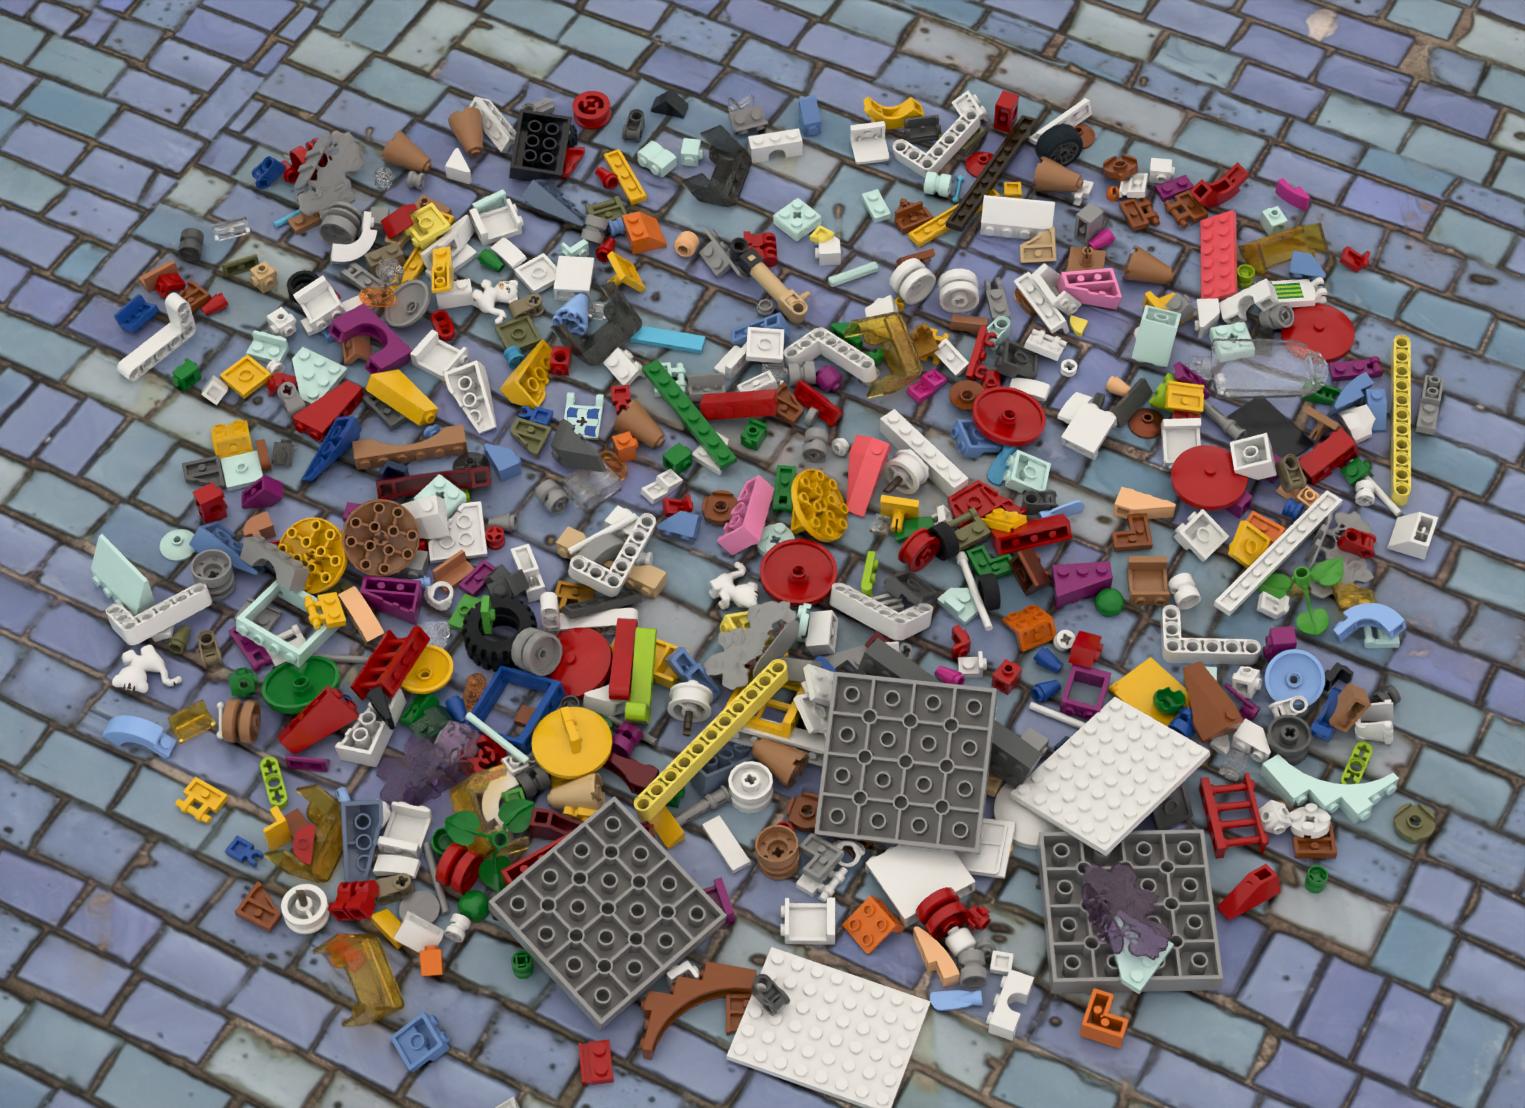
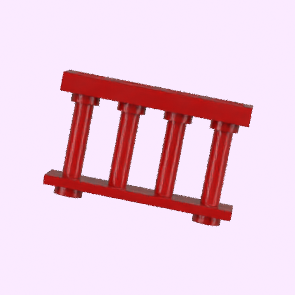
M414 626L405 638H397L391 630H387L350 688L361 700H365L368 695L367 693L378 686H381L387 697H394L430 641L429 636L420 626Z
M1249 772L1244 774L1243 782L1237 784L1214 786L1210 784L1209 777L1201 778L1199 792L1215 858H1224L1225 850H1228V847L1258 844L1260 853H1264L1266 845L1269 844L1268 834L1264 833L1254 795L1255 783L1254 780L1250 779ZM1244 791L1246 801L1218 804L1214 800L1215 794ZM1249 808L1251 818L1230 821L1219 820V812ZM1253 826L1255 836L1233 839L1223 837L1222 833L1224 829Z

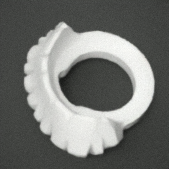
M439 581L432 586H426L424 597L427 603L437 610H448L454 596L452 586L445 581ZM447 587L450 591L449 596L441 601L435 600L434 594L436 589Z
M838 840L833 843L834 846L841 850L844 846H851L856 854L853 862L844 863L840 861L838 863L840 866L853 867L860 861L861 856L865 854L864 845L857 841Z

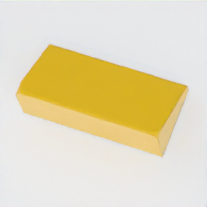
M666 806L648 821L649 824H654L655 833L667 849L685 840L684 831Z
M388 908L372 914L371 922L397 950L402 947L403 944L394 940V936L402 923Z

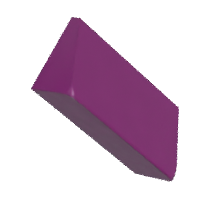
M286 755L285 757L289 769L328 772L330 759Z

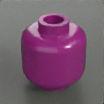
M824 365L816 372V383L824 392H836L842 386V375L833 366Z

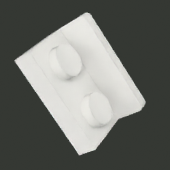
M966 91L951 102L960 116L965 110L975 108L979 112L980 120L984 119L986 123L989 121L986 117L988 112L983 105L981 107L978 105L981 102L975 94L972 96L969 91Z

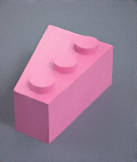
M1113 268L1061 272L1056 284L1059 294L1066 291L1082 304L1117 310L1122 299Z

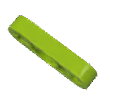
M1359 742L1355 745L1339 784H1347L1350 777H1353L1352 784H1360L1373 751L1369 743ZM1361 750H1365L1362 759L1358 758ZM1357 764L1362 770L1354 771L1350 766Z
M266 757L261 761L260 768L272 808L277 805L279 810H283L288 806L289 800L279 764L274 757ZM267 765H272L273 773H269ZM272 780L280 781L276 787H270L269 783ZM279 793L281 798V802L277 803V799L275 796V794Z

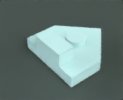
M950 588L937 598V603L964 626L978 615V610L969 588Z

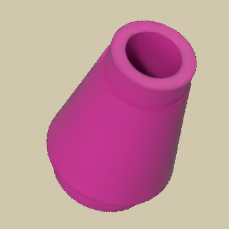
M1108 228L1102 229L1088 242V247L1099 250L1109 246L1115 240L1114 234Z
M939 666L935 671V676L943 683L963 685L965 682V677L959 671Z

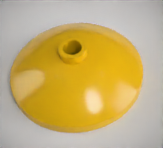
M427 644L401 684V687L406 691L416 694H428L443 688L453 675L454 665L451 656L443 648Z

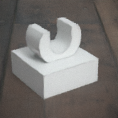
M941 505L937 507V513L932 515V518L938 521L934 525L953 520V514L946 506Z

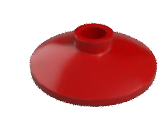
M989 152L973 153L966 160V170L970 175L978 178L994 154Z

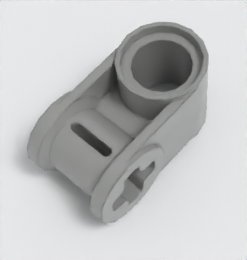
M284 382L279 386L277 390L278 397L283 404L287 416L292 419L295 414L306 408V405L293 383ZM286 388L290 389L291 392L284 394L283 390Z

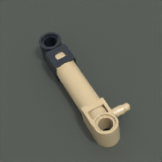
M744 238L733 239L730 245L729 257L733 261L738 262L737 265L748 277L752 276L778 303L777 307L792 323H802L805 320L808 309L805 300L811 295L810 292L806 291L798 295L793 289L789 290L763 263L764 259L753 247L748 250V242Z

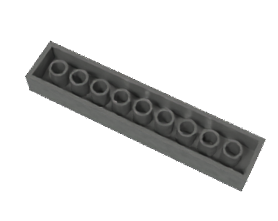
M879 638L864 652L856 674L942 683ZM995 720L990 770L1007 781L1009 785L1016 788L1019 784H1023L1030 774L1034 772L1043 753Z

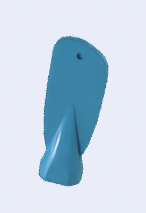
M1003 445L1002 451L997 455L987 473V478L992 484L1000 486L1003 483V475L1009 468L1006 465V461L1009 455H1013L1016 452V447Z

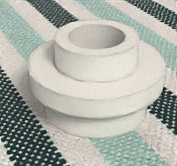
M836 438L832 441V450L835 454L844 456L849 450V444L844 438Z

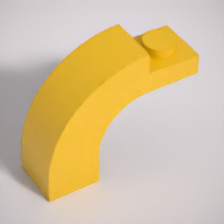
M866 97L863 100L864 111L870 116L871 123L884 121L885 129L904 128V119L924 116L922 104L912 97L893 107L882 106L870 97Z

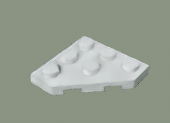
M481 501L462 503L452 518L447 520L449 537L430 540L428 543L431 564L445 562L460 550L465 552L466 559L487 557Z

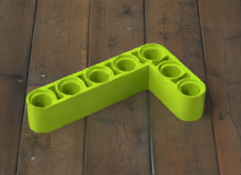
M636 628L630 702H626L625 720L632 724H650L657 628Z

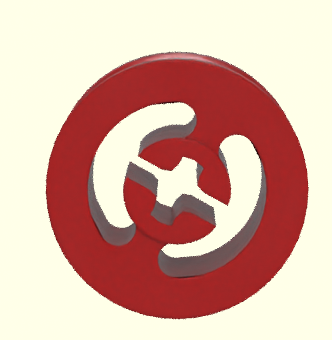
M587 91L578 95L573 101L574 120L578 126L584 129H598L609 122L611 118L610 101L605 94L598 91Z
M927 528L918 529L902 545L898 554V560L901 563H907L908 568L912 572L920 571L937 554L940 548V539L936 536L932 537Z
M477 735L462 748L459 755V763L463 772L470 779L477 782H489L504 770L505 766L501 759L507 757V753L503 747L487 735ZM473 748H482L473 755ZM492 762H494L493 769H484L487 768Z

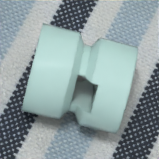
M927 171L924 194L934 195L937 192L939 196L949 197L952 175L941 174L939 176L937 172Z

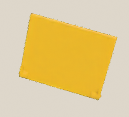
M1151 657L1108 688L1118 699L1165 726H1168L1179 712L1174 715H1166L1154 707L1153 695L1158 689L1170 687L1173 692L1181 690L1186 697L1183 707H1189L1190 699L1186 688Z

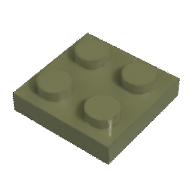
M529 314L495 326V331L505 350L516 345L520 347L521 351H525L535 347L542 340Z

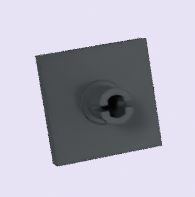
M1185 782L1151 812L1155 830H1166L1193 816Z

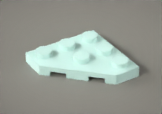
M304 347L292 358L299 394L307 406L335 389L348 373L347 367Z
M1119 911L1108 926L1115 961L1120 973L1119 977L1122 984L1140 994L1172 950L1174 944L1122 911Z

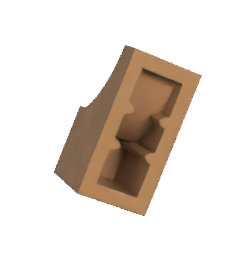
M1350 682L1337 696V707L1329 719L1331 726L1345 733L1371 706L1366 691Z

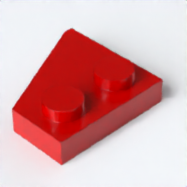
M567 147L561 178H569L585 154V147Z

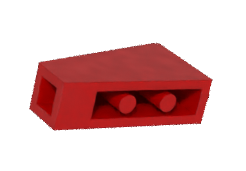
M348 380L295 414L292 417L295 429L299 433L310 436L315 441L323 442L337 417L350 416L362 402L361 397L364 396L362 387Z
M327 685L278 734L279 742L295 755L355 721L359 717L358 707L351 700L346 701L340 690L337 688L332 689Z

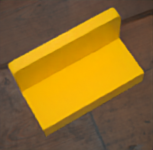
M277 805L270 809L274 823L263 829L268 848L271 852L292 841L287 821Z

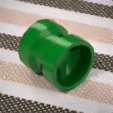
M1314 865L1308 869L1304 883L1309 892L1320 893L1324 890L1328 878L1327 870L1319 865Z
M526 951L516 952L511 958L513 973L519 979H527L534 971L532 957Z

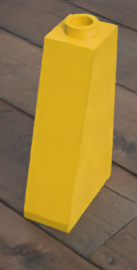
M399 369L370 375L366 390L419 426L434 422L439 408Z

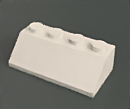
M984 195L980 235L1032 239L1053 227L1055 202Z

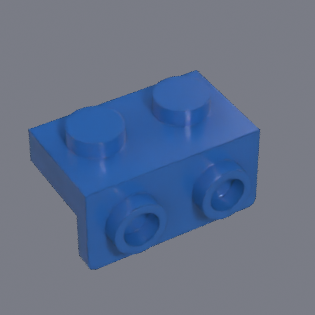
M137 294L114 315V318L122 330L135 333L147 321L154 318L159 308L156 304L145 302L142 295Z

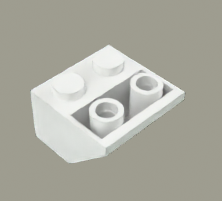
M1422 512L1398 517L1387 549L1425 560L1438 517Z

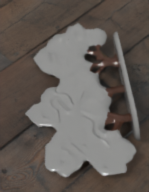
M770 601L750 606L747 618L751 627L746 630L740 627L733 629L732 632L725 631L719 633L718 644L724 648V652L712 655L704 663L703 667L706 670V674H723L722 685L730 690H735L736 687L747 685L750 670L754 669L753 679H755L773 660L783 657L795 642L799 630V623L795 620L797 614L790 609V602L781 601L777 603ZM774 622H776L779 626L777 628V630L779 631L777 632L772 627V624ZM772 636H777L767 648L765 646L766 641ZM763 653V655L760 657V659H759L758 662H757V661L755 660L756 657L760 656V655ZM749 664L751 666L749 668H746L744 665Z

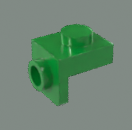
M1359 457L1340 470L1352 486L1356 485L1357 482L1367 475L1370 477L1374 476L1370 471L1372 469L1371 465L1366 459L1362 461Z

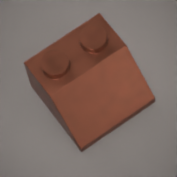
M1033 548L1017 552L1008 562L1025 596L1046 587L1050 583L1049 573L1046 569H1043L1040 563L1041 559L1034 552Z

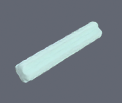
M874 261L830 276L828 283L831 287L877 272L878 264Z

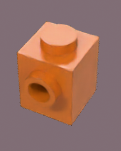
M630 431L612 436L613 451L619 464L637 459L636 448H639L636 437L632 438Z
M437 945L425 946V950L420 951L421 976L444 975L443 949H437Z

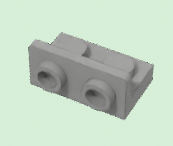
M762 105L728 113L733 134L737 132L739 135L749 133L748 130L753 128L755 131L765 129V125L769 124L768 120L766 121Z

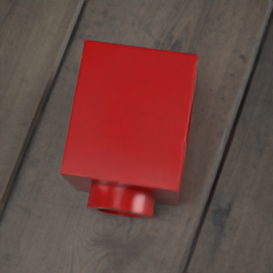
M553 346L550 358L551 374L569 376L572 363L571 347Z

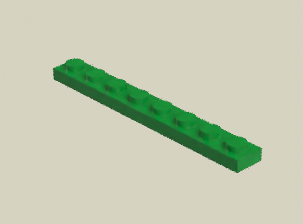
M657 359L643 366L642 372L719 469L723 470L736 463V456Z

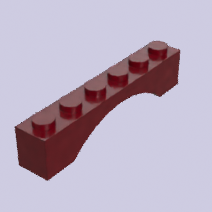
M490 465L377 479L378 499H392L418 494L439 474L459 489L491 486Z
M611 752L608 760L602 766V768L620 777L631 793L640 795L659 775V769H656L654 766L641 764L632 758L621 757L615 752Z
M534 807L529 826L531 837L557 840L572 832L583 822L562 815L554 810ZM640 823L655 838L654 824Z

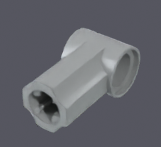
M545 98L534 104L524 103L521 106V109L551 113L555 111L550 98Z

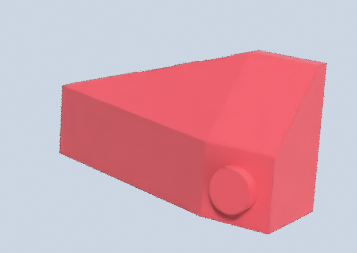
M856 435L849 453L846 503L849 513L865 517L892 449L889 443L873 437Z

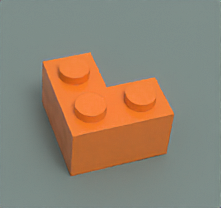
M1093 988L1079 1036L1121 1049L1129 1019L1110 1014L1114 994Z

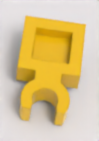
M565 806L563 815L584 822L597 810L578 807L577 810L573 807Z

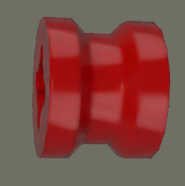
M491 526L486 530L485 538L488 548L491 550L501 549L505 545L503 529L499 526Z

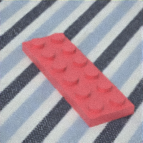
M1234 210L1200 220L1201 299L1218 298L1219 301H1223L1238 293L1236 213Z

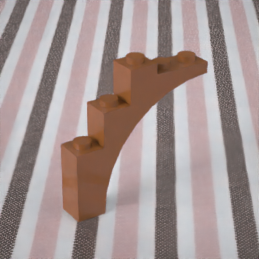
M707 961L705 969L700 971L699 979L677 976L676 983L671 985L670 994L648 990L646 998L643 997L641 1002V1010L644 1011V1019H646L644 1031H647L646 1036L642 1037L640 1042L643 1058L652 1060L656 1046L665 1031L688 1010L708 1001L726 998V994H752L751 986L754 978L757 976L756 970Z

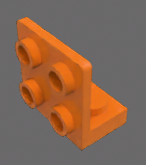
M1029 605L1023 610L1009 613L1008 616L1002 618L1003 623L1016 632L1019 649L1022 652L1053 640L1057 634L1053 617L1037 605Z
M869 896L843 923V927L866 954H871L891 932L901 934L905 929V926L880 898Z

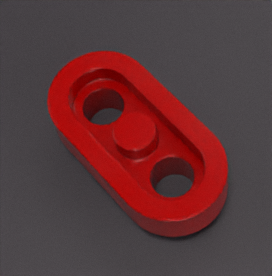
M445 310L434 311L431 314V323L434 330L438 332L439 339L442 341L453 339L455 329L448 313Z

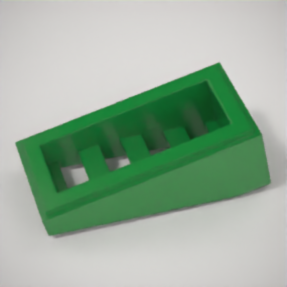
M1309 379L1304 385L1302 400L1331 406L1342 390Z

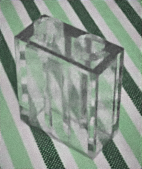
M605 463L606 471L603 473L579 468L562 480V490L573 500L575 506L579 510L582 509L586 514L622 490L621 479Z

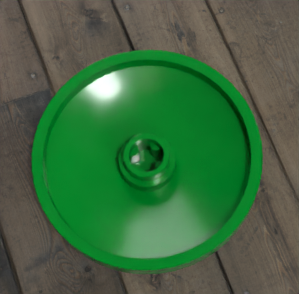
M311 656L300 667L286 661L267 675L262 684V695L267 706L274 711L285 714L300 713L327 685L332 689H339L341 675L337 665L332 660L322 656Z

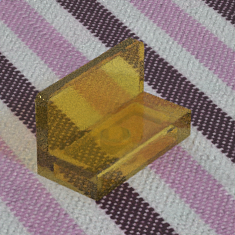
M203 699L168 717L171 730L180 744L216 726Z

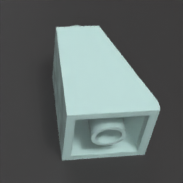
M1146 305L1132 359L1141 363H1152L1157 367H1167L1181 313Z

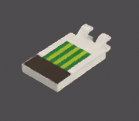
M1321 277L1315 278L1312 282L1309 279L1269 281L1275 287L1279 301L1278 305L1288 304L1290 307L1315 306V303L1327 302L1326 297L1322 296L1327 295L1326 288L1317 286L1324 284V280Z

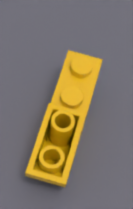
M450 246L433 249V267H431L432 293L450 291L453 287L454 268Z

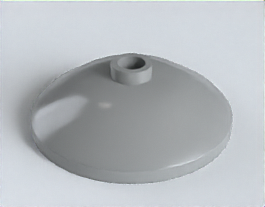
M410 280L400 285L391 294L385 306V318L391 326L395 328L408 327L416 323L425 314L431 298L430 289L427 284L421 280Z

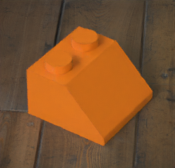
M639 211L622 215L625 236L633 255L667 247L656 218Z

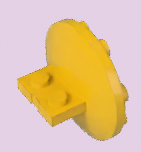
M807 469L797 474L791 488L793 506L790 530L795 535L806 530L811 536L822 542H833L839 539L847 529V513L849 510L844 503L835 480L830 479L821 470Z
M312 517L294 523L284 533L278 545V549L289 553L290 557L303 562V565L309 568L304 591L311 595L320 594L332 588L340 580L347 566L348 558L342 546V532L336 525L325 519Z
M568 706L555 710L545 716L536 726L531 742L534 758L543 770L555 777L570 780L581 778L599 770L608 760L613 743L611 730L607 722L599 714L586 708Z

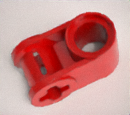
M1347 528L1337 540V545L1344 552H1349L1362 558H1372L1375 555L1373 547L1377 538L1374 534L1355 528Z

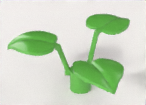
M1343 558L1322 561L1314 565L1310 571L1304 566L1297 567L1294 570L1291 582L1284 574H1271L1257 589L1260 594L1264 591L1281 599L1287 595V591L1292 590L1294 583H1296L1299 588L1304 589L1309 610L1298 615L1296 625L1305 634L1312 636L1320 635L1326 631L1329 625V616L1322 608L1312 611L1307 588L1311 584V580L1313 582L1319 581L1322 586L1326 587L1338 584L1343 577Z

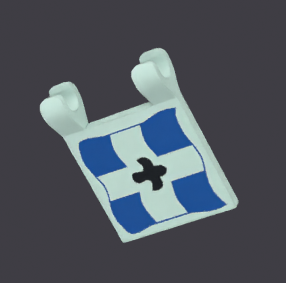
M568 392L564 419L570 422L575 427L574 432L576 434L581 433L584 439L598 440L605 402L604 395H596L595 406L574 405L575 394Z

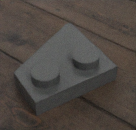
M219 455L182 463L186 483L205 486L213 482L217 488L226 489Z

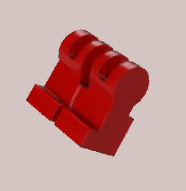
M743 231V238L748 242V250L753 247L764 259L763 263L767 267L776 266L778 258L775 234L771 232L751 234V231Z
M375 880L351 881L350 883L341 882L338 885L336 900L329 904L327 910L338 921L371 919L376 905L374 899L379 894L378 883Z

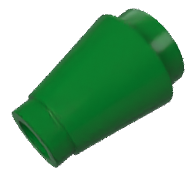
M484 249L478 256V261L481 265L498 273L505 267V264L491 250Z

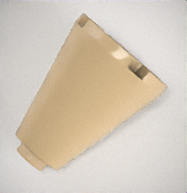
M598 772L591 773L551 789L547 796L549 805H552L553 809L564 810L565 806L573 807L577 810L578 807L593 810L600 809L605 804V792L601 790V786L604 785Z

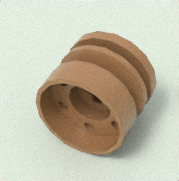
M772 825L758 834L755 841V849L761 872L773 880H784L793 876L801 865L799 843L795 832L783 825Z

